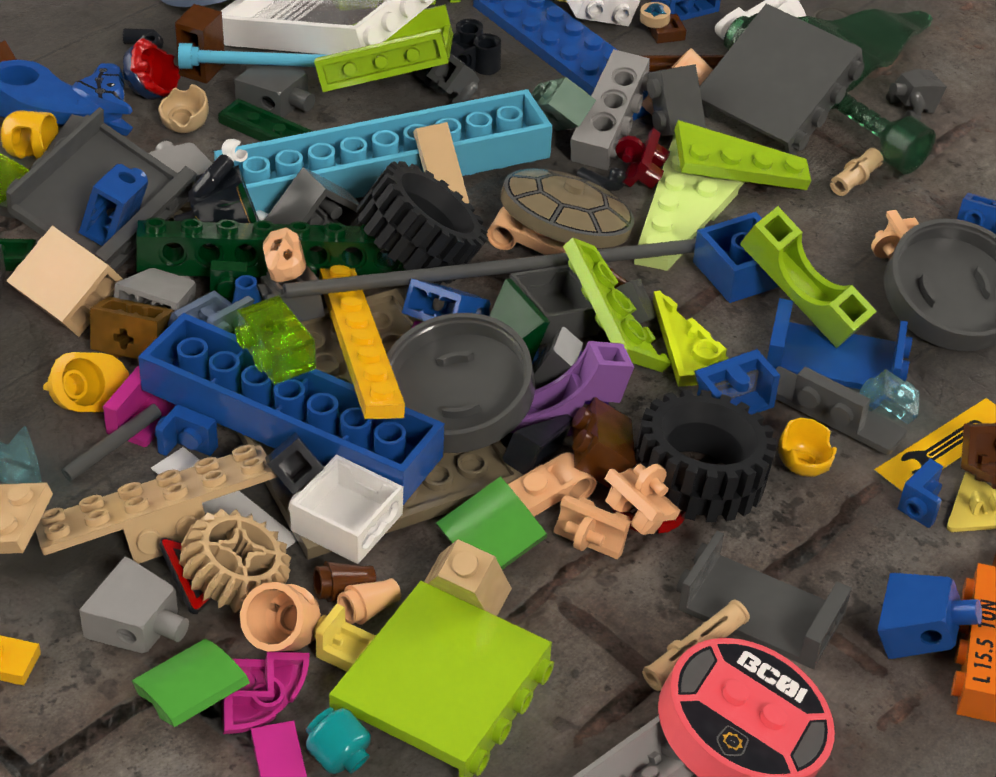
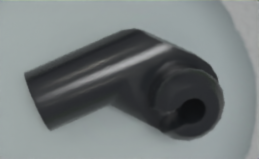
M123 29L124 44H135L139 39L144 38L157 45L158 48H163V38L154 29Z

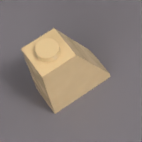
M459 539L439 554L424 581L495 616L500 612L512 589L494 555Z

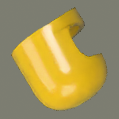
M19 110L10 113L4 119L1 127L0 137L3 148L9 155L22 159L26 156H35L36 159L40 158L59 133L57 119L52 113Z

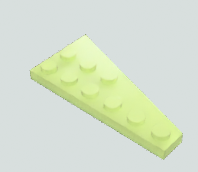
M673 135L669 148L670 154L662 169L664 172L662 178L658 181L638 245L693 239L697 236V230L705 228V225L710 220L714 221L731 203L745 182L681 173L676 138ZM682 254L634 259V264L668 271Z

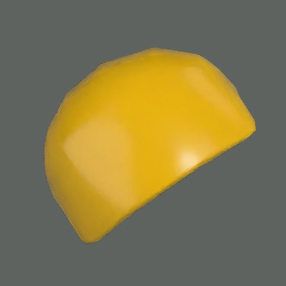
M799 417L790 420L783 430L778 443L779 457L785 467L799 476L815 477L829 471L837 451L836 447H831L830 430L813 419Z

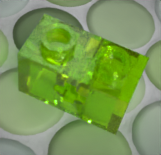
M279 295L237 310L238 327L235 328L237 342L242 349L247 348L253 356L255 366L259 372H265L274 385L316 369L315 340Z

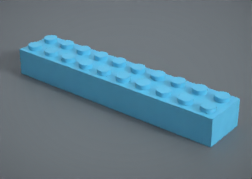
M525 89L237 146L235 153L239 149L246 150L248 157L243 162L234 161V167L239 166L255 210H261L269 214L303 167L343 187L354 198L364 197L391 162L395 161L398 164L399 161H403L408 166L414 164L419 166L420 170L424 172L413 133L416 128L448 122L461 174L465 176L550 158L552 124L529 90ZM222 150L214 151V159L216 160L222 155Z

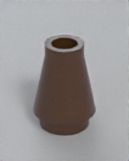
M325 561L323 566H316L313 571L315 595L318 599H326L327 602L337 600L339 593L344 592L345 587L348 585L376 582V572L372 565L360 566Z

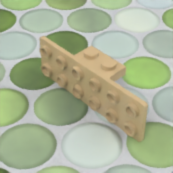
M243 445L234 449L230 455L218 459L216 457H207L197 461L194 467L182 471L175 469L167 470L157 475L154 480L142 484L139 482L128 483L121 486L118 492L103 497L101 495H92L82 499L79 505L64 510L62 508L49 509L43 513L35 531L43 555H48L123 530L132 559L140 564L163 556L159 548L162 538L182 542L191 525L195 524L196 520H200L205 516L203 502L260 484L278 476L267 465L265 460L267 454L261 445Z

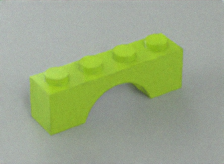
M777 206L752 227L740 245L829 341L838 348L877 311L853 285L842 286L834 284L814 269L803 249V232Z

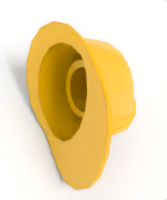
M87 352L65 353L55 360L48 377V382L43 385V390L49 391V395L54 403L63 409L75 412H104L103 406L129 377V372L124 364L113 355Z

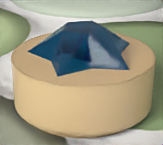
M660 2L646 3L641 7L640 21L650 28H662L670 22L671 10L667 5Z

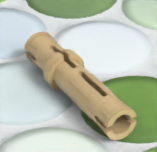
M731 600L727 606L705 621L683 640H674L667 647V652L652 664L646 666L642 671L643 677L649 686L656 691H660L678 659L690 647L705 640L726 638L740 626L746 624L750 619L746 607L738 600Z

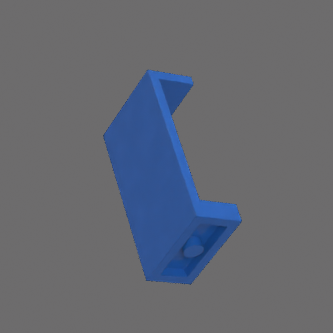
M779 298L767 357L768 362L775 369L780 366L798 374L804 367H807L846 387L893 396L896 394L898 382H906L909 361H905L903 358H909L913 337L906 336L907 321L900 322L896 342L853 334L836 348L817 327L790 322L793 301Z

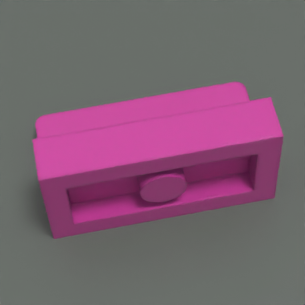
M139 365L105 403L103 410L106 433L110 435L151 404H155L160 409L162 416L128 440V442L147 447L156 437L155 428L158 421L163 416H167L176 405L142 390Z

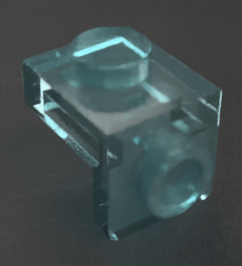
M885 369L875 378H869L861 387L860 394L871 399L869 411L872 412L880 405L907 424L918 417L920 391L911 383L903 381L889 370Z

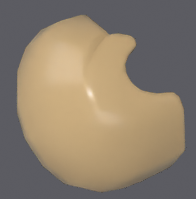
M191 84L186 91L179 90L176 87L173 88L168 97L161 100L158 108L162 124L169 130L178 133H190L200 129L204 125L209 113L208 99L205 91L194 84Z

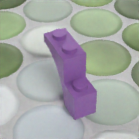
M588 341L581 356L563 375L535 390L530 410L511 433L565 414L574 417L576 412L583 407L585 400L592 401L595 397L603 402L620 403L634 369V365L624 345L620 343ZM571 426V428H570V430H569L567 436H572V434H573V427H572V426Z

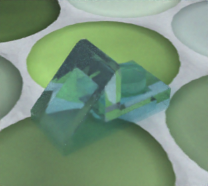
M26 426L21 428L8 445L0 441V481L8 484L42 483L39 462Z

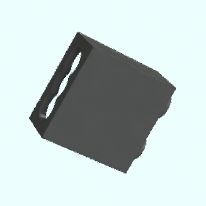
M569 265L510 274L509 279L515 282L550 321L540 345L548 344L562 327L568 329L577 338L598 335L600 326L595 320L596 313L591 303L582 294L581 288L583 286Z

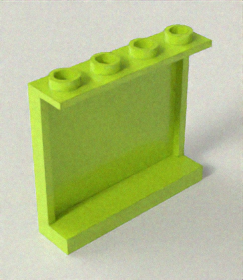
M446 4L424 9L382 43L315 58L314 63L322 92L448 64L453 31Z
M420 581L330 692L329 707H332L334 710L341 708L350 710L356 718L459 769V777H473L474 774L479 776L487 766L492 748L496 743L501 745L506 740L512 727V720L517 713L522 715L528 709L533 698V691L537 685H544L548 681L554 667V662L550 660L552 642Z

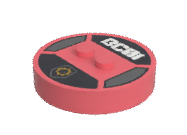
M716 638L695 644L678 659L659 695L658 714L663 733L675 754L698 777H815L830 756L833 748L834 722L829 706L818 687L798 666L786 657L754 642L735 638Z

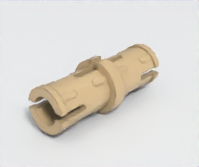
M869 148L859 158L850 160L845 165L844 170L831 179L830 187L836 195L844 196L854 186L866 182L870 173L883 164L884 158L881 152L875 148Z

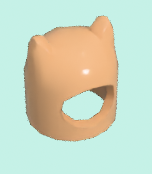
M281 582L263 583L252 589L244 599L240 611L241 628L246 639L256 648L267 652L298 651L316 640L313 637L314 629L321 617L317 600L305 588Z

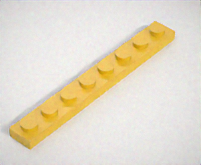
M334 265L330 268L319 270V280L357 276L355 268H349L344 265ZM363 290L323 294L364 419L404 418L405 402Z

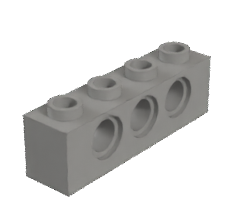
M613 49L591 95L596 99V102L581 125L576 127L571 137L572 162L608 171L612 160L619 158L616 154L617 142L623 136L630 134L633 123L632 116L634 113L638 114L640 112L643 102L642 94L644 90L647 91L650 58Z

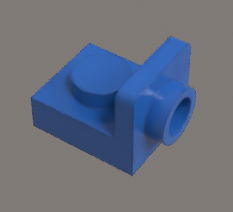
M177 404L156 425L155 436L157 437L158 453L167 456L177 443L208 456H211L218 448L216 419Z
M931 458L905 482L897 508L927 528H930L935 523L942 502L938 494L942 488L939 479L943 466Z

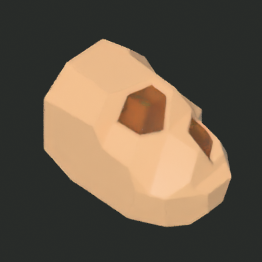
M287 227L271 231L263 242L265 261L271 280L285 282L296 279L306 269L305 256L298 234Z

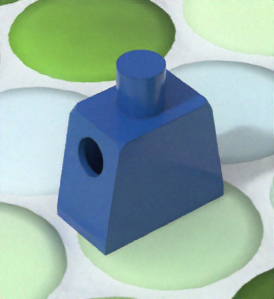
M116 164L93 186L79 233L103 246L139 211L148 185L147 175L141 169H130L123 164ZM116 208L108 217L107 210Z
M411 278L402 314L422 321L452 313H476L489 316L490 300L455 288ZM435 298L445 301L443 308L439 311H434L433 300Z
M890 573L877 631L888 659L951 650L956 646L959 625L981 624L982 606L979 599L961 600L956 584L950 577Z

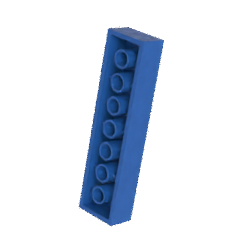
M182 313L138 356L143 391L175 405H181L216 419L218 424L275 449L296 432L321 461L323 466H326L337 454L403 486V505L443 457V422L405 407L404 418L364 419L353 384L186 313Z

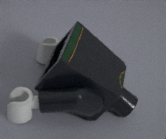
M228 139L223 143L222 155L213 162L188 192L192 210L174 216L175 221L198 219L202 222H219L228 219L238 223H255L265 220L268 213L255 210L239 166L234 167V161L243 162L248 157L246 150L239 149L235 153L236 147L241 143L240 140ZM207 243V244H206L208 247H215V246H216L215 244H212V243ZM242 244L238 247L244 249L248 244Z

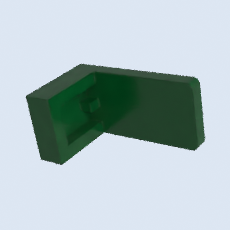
M211 260L210 292L215 290L232 303L235 292V280L240 276L248 274V262Z

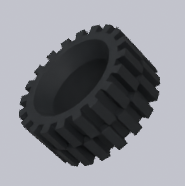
M395 161L391 162L357 207V213H359L358 220L366 225L364 227L366 234L374 236L376 246L379 249L385 248L389 252L387 256L394 262L396 260L402 262L403 268L406 270L469 264L488 239L486 236L488 231L486 227L482 226V218L473 213L475 209L470 203H465L462 200L463 196L459 192L450 190L448 188L449 184L442 179L440 181L436 180L433 173L427 170L422 172L419 166L414 164L408 166L403 161H399L398 164ZM446 280L443 282L445 284H450L452 281L455 280Z
M691 389L681 390L680 397L670 392L664 394L663 401L656 398L651 402L650 409L646 408L643 414L635 446L636 465L633 468L638 464H642L646 468L653 464H660L667 472L663 483L669 489L664 496L681 511L686 512L685 519L695 521L696 515H704L705 522L716 523L718 515H722L727 522L735 520L737 512L743 517L749 514L752 506L757 507L761 501L776 454L777 442L776 438H772L774 431L771 426H762L764 417L758 412L750 415L748 413L750 406L742 401L736 406L730 403L732 397L724 394L721 395L720 399L711 397V391L701 390L700 396H694ZM680 452L706 454L716 458L725 465L700 462Z

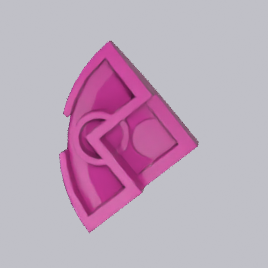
M267 652L265 659H233L247 675L250 683L221 700L223 734L242 733L250 731L251 728L264 726L273 721L276 715L288 703H293L304 685L309 667L310 653Z

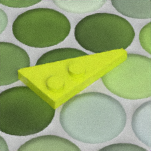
M654 291L652 302L669 359L672 363L678 387L698 385L694 371L729 359L726 356L727 348L720 342L712 339L711 334L693 318L686 320L678 313V304L669 296L664 295L661 291Z

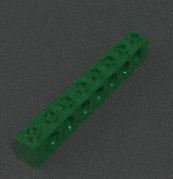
M162 218L138 220L136 236L137 273L149 268H156L178 276H210L211 260L248 262L247 275L261 278L266 276V272H269L265 261L263 242L271 231L286 227L298 234L306 265L318 279L320 269L330 268L334 265L355 268L357 276L405 271L406 269L403 268V263L399 260L394 262L387 256L389 253L380 252L382 249H379L374 243L376 240L374 236H368L364 231L366 226L364 224L361 226H345L341 223L332 222L326 225H309L301 221L290 224H273L265 220L255 223H238L228 219L219 222H202L198 219L165 221ZM175 242L180 244L181 246L178 248H171L166 244ZM212 243L215 244L217 247L213 249L204 248L202 245ZM242 244L251 245L252 248L248 250L240 249L238 246ZM320 246L324 248L323 250L317 252L309 250L311 247ZM349 247H356L359 249L356 252L345 251V249Z

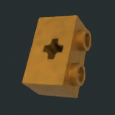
M108 296L90 308V349L101 351L114 357L125 356L138 360V356L170 326L167 323L174 310Z

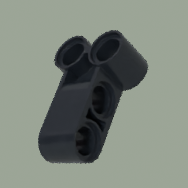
M476 19L460 20L456 24V33L453 34L450 53L479 74L492 75L499 72L501 69V39L495 34H483V24ZM432 67L412 72L424 84L430 87L432 80L427 77V74Z

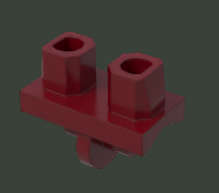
M652 128L647 141L644 143L635 136H624L617 142V156L625 163H629L626 171L627 177L623 182L629 187H632L638 180L649 189H652L662 178L664 170L661 167L668 159L670 151L658 143L661 133L656 129Z

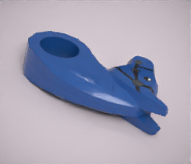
M26 60L0 62V117L6 118L10 113L19 110L48 112L55 116L58 126H64L72 114L83 117L86 115L90 116L101 107L104 110L105 124L121 135L127 136L132 131L133 127L122 119L123 114H131L133 110L128 103L124 102V75L119 66L112 63H102L94 70L91 76L76 81L74 85H70L37 62Z

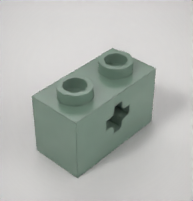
M567 77L544 82V84L541 82L531 93L552 124V128L556 131L579 127L596 102V99Z

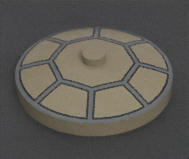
M522 169L512 172L506 177L500 194L504 208L517 221L539 234L563 243H567L573 237L594 245L596 248L619 246L628 240L634 225L633 213L616 195L591 181L560 171Z

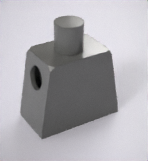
M252 65L234 79L235 100L239 98L282 118L295 108L308 112L315 103V95L308 92V75L305 70L298 66Z

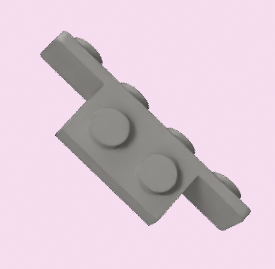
M658 715L573 777H691L694 773L679 759L663 733Z

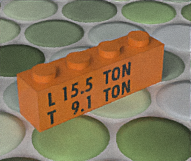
M978 563L973 579L967 577L965 579L961 600H980L982 622L978 625H959L958 632L965 633V638L958 641L955 663L962 666L961 671L956 670L951 696L958 697L957 715L996 723V567Z

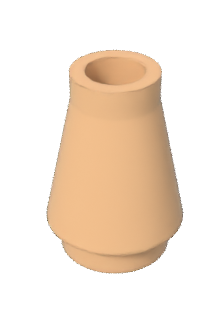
M393 578L378 582L348 585L345 587L344 592L339 593L337 604L345 607V621L347 623L363 625L391 604L400 601L401 590Z

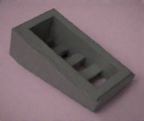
M565 327L557 331L532 364L535 390L559 378L578 359L583 343Z

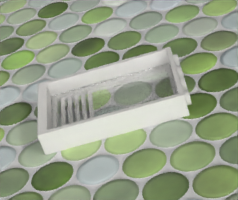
M235 0L221 10L224 45L331 55L386 41L435 0Z

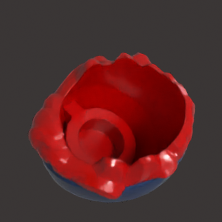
M144 38L139 39L123 56V75L126 84L136 94L151 100L165 96L168 97L173 88H177V83L180 80V69L174 64V55L167 54L164 50L158 48L157 45Z

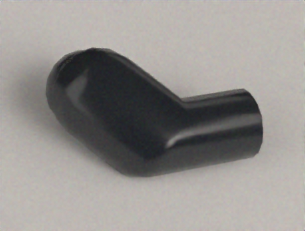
M581 167L576 176L591 181L608 191H619L625 185L623 182L627 177L624 170L616 167L609 170L608 176H601L584 167Z

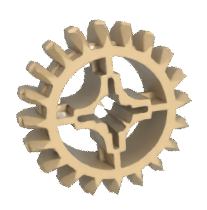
M220 509L214 515L207 512L204 517L196 520L195 524L191 525L181 543L179 564L184 567L183 577L192 580L191 590H201L204 592L203 601L212 598L217 601L218 609L226 604L230 605L233 612L236 613L242 608L243 601L247 595L257 586L269 582L286 584L291 571L289 569L291 557L286 554L287 544L277 541L279 532L266 529V521L263 523L254 521L252 513L247 517H242L237 509L229 515L223 509Z

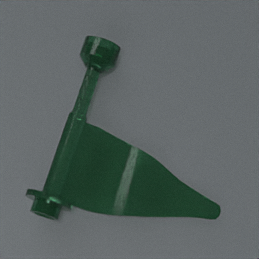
M879 9L863 10L833 21L812 16L798 17L862 49L864 70L857 80L852 81L846 89L842 101L839 104L835 103L831 109H836L842 114L848 115L851 120L860 123L862 127L872 131L874 135L879 137L880 151L885 162L903 174H910L918 169L927 159L936 139L935 131L913 116H907L890 122L872 109L869 110L863 103L857 102L847 92L852 91L874 70L892 65L909 39L929 27L933 18L922 11L897 14ZM758 13L750 17L741 16L729 26L724 37V46L728 51Z

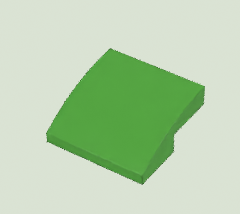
M501 476L436 522L451 544L459 539L494 555L502 570L547 538L545 530Z
M205 638L133 679L132 683L139 696L153 703L159 718L176 727L248 685L250 681L244 671L228 654Z

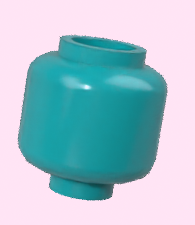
M329 707L316 716L306 728V733L309 735L306 740V749L329 774H338L345 769L352 774L370 757L366 750L371 742V734L348 709L334 710L332 707Z

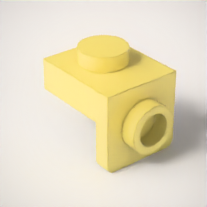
M336 604L330 613L322 615L315 625L313 637L316 638V658L347 672L376 635L345 622V607Z

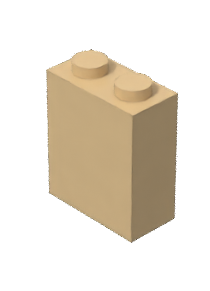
M52 225L21 264L16 267L12 275L7 279V282L25 298L80 337L90 324V308L106 297H112L114 295L115 283L123 280V278L104 261Z

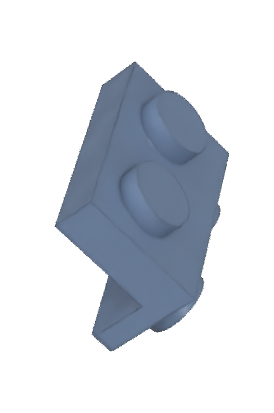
M214 290L172 312L167 324L171 325L182 313H186L230 333L235 330L241 331L251 319L252 315L249 311L254 303V299L248 295L232 304Z

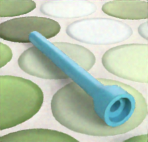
M179 43L178 66L179 69H193V66H199V63L315 67V58L327 55L199 50V47H193V43Z

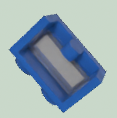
M758 349L694 371L698 382L697 396H700L701 390L711 391V397L720 399L722 394L732 397L730 403L737 406L742 401L750 406L748 411L750 415L775 406L780 374Z

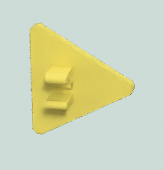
M966 471L947 523V530L950 532L996 529V489L991 488L986 482L975 480V475Z

